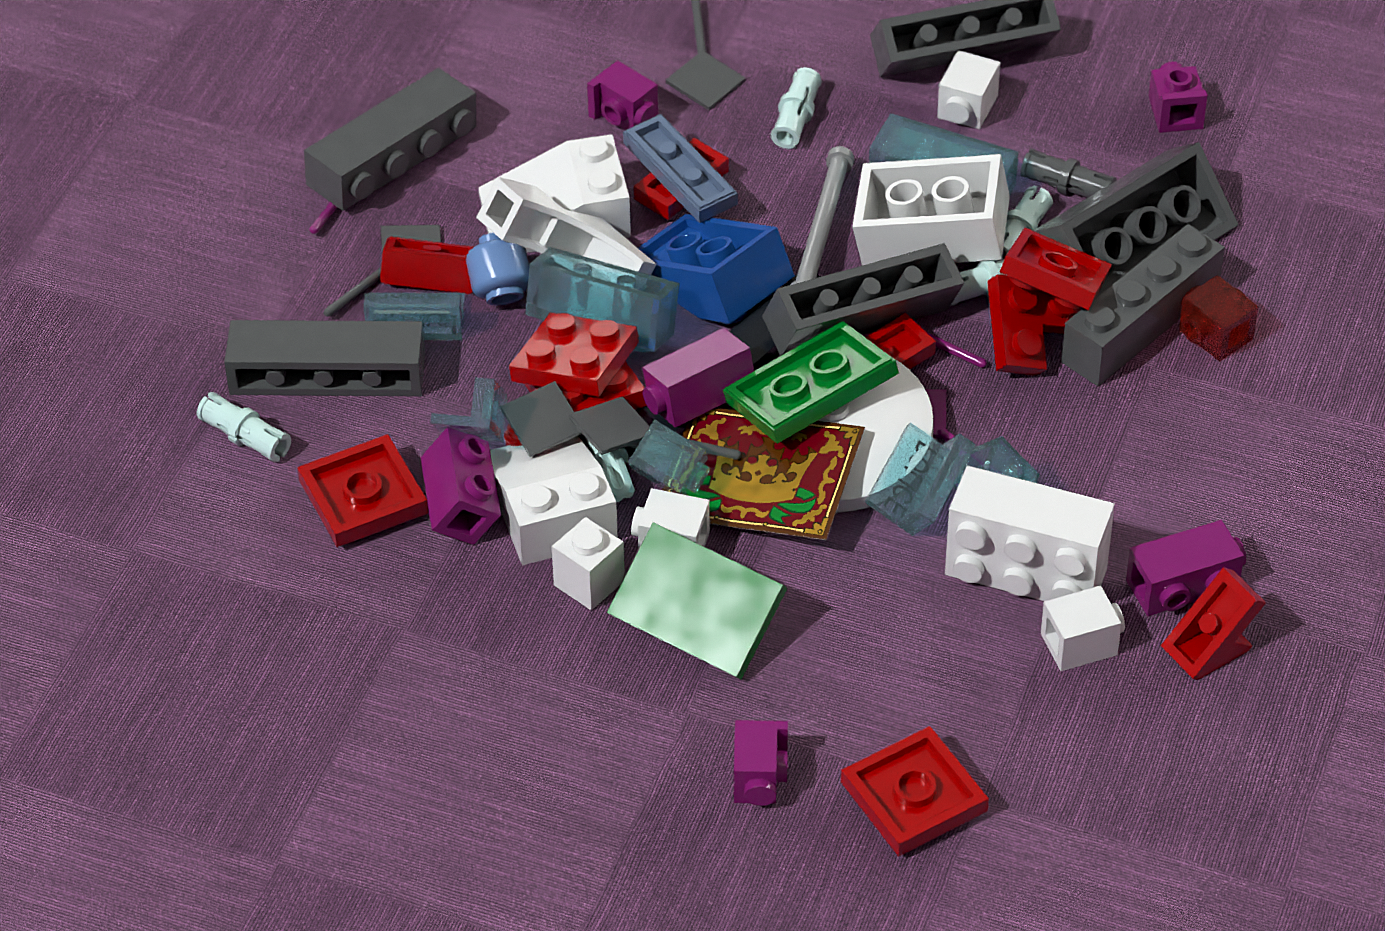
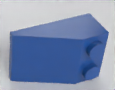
M685 214L638 247L640 251L656 263L647 284L696 317L721 322V324L725 325L736 323L745 318L749 309L760 301L768 299L779 287L795 276L778 228L774 226L712 217L699 223L691 214Z

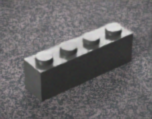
M981 0L882 19L869 36L879 75L884 77L951 64L958 51L987 57L1048 45L1061 30L1054 0Z
M438 67L304 150L306 185L342 211L346 210L476 128V92Z
M1187 224L1095 298L1089 310L1083 308L1065 323L1061 363L1096 386H1100L1219 287L1225 247L1191 225Z
M943 243L778 288L762 317L780 356L841 321H844L862 335L880 329L904 313L915 320L947 311L964 285V281L946 244Z
M230 320L224 361L229 395L422 396L425 364L422 321Z

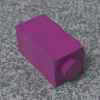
M722 328L642 367L646 387L643 389V398L653 414L661 415L674 427L680 426L726 403L723 389L754 371L750 347L727 329Z
M447 427L421 456L431 529L434 532L474 545L501 516L489 441Z
M1218 520L1130 547L1126 581L1147 617L1164 611H1176L1187 604L1196 602L1223 567L1234 570L1241 577L1242 568L1247 561L1246 552L1241 540L1238 537H1232L1224 522Z

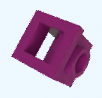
M618 60L587 83L588 116L594 120L602 116L612 125L627 130L658 116V84Z
M1168 62L1159 69H1152L1148 96L1159 133L1203 129L1208 95L1206 90L1202 88L1196 66L1183 67L1178 62ZM1186 104L1189 111L1170 113L1171 106Z
M735 720L734 803H750L757 806L776 804V783H787L788 721Z

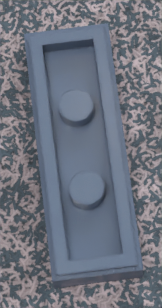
M662 114L623 131L624 145L699 223L738 205V193Z

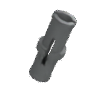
M1030 148L1029 153H1026L1021 166V176L1056 187L1058 193L1068 195L1071 192L1088 198L1117 181V178L1081 166L1080 161L1069 158L1066 161Z

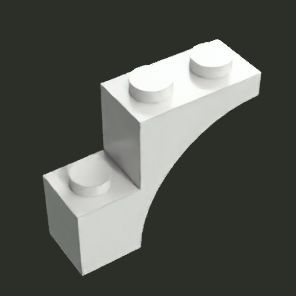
M497 177L476 217L502 241L516 243L567 265L593 280L624 303L636 304L656 266V263L603 218L563 209L540 188L534 185Z

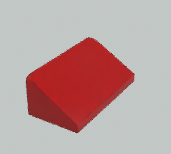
M390 236L387 238L383 248L380 280L382 283L470 294L473 291L467 269L466 256L474 246Z

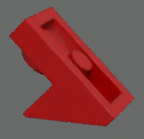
M1223 567L1160 646L1193 679L1199 680L1252 648L1253 645L1242 633L1266 602L1234 570Z

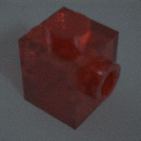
M1216 275L1201 286H1194L1183 297L1179 330L1184 333L1190 342L1198 344L1219 362L1254 339L1258 306L1248 299L1241 290L1234 288L1220 276Z

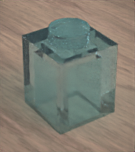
M656 420L653 421L628 461L631 469L668 492L686 495L688 490L696 493L710 471V467L705 465L708 459L706 450Z

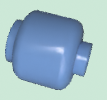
M494 233L481 236L478 239L479 244L472 248L466 256L473 293L478 298L486 299L487 304L493 306L506 305L522 299L524 296L523 291L528 289L532 282L526 248L516 243L502 241Z

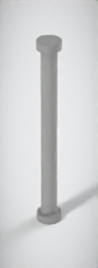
M837 146L828 152L826 158L827 175L796 281L790 285L815 279L817 276L846 173L852 169L855 159L854 154L848 148Z

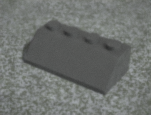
M1200 142L1166 150L1033 231L1112 264L1107 278L1096 296L1097 298L1187 224L1213 240L1239 224Z

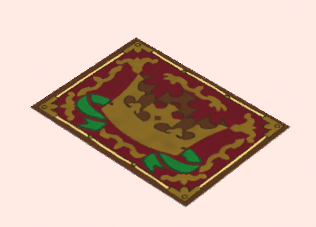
M714 408L688 421L682 438L739 450L742 454L741 458L736 460L678 447L662 490L708 499L710 524L827 540L865 427L816 421L777 444L736 410Z

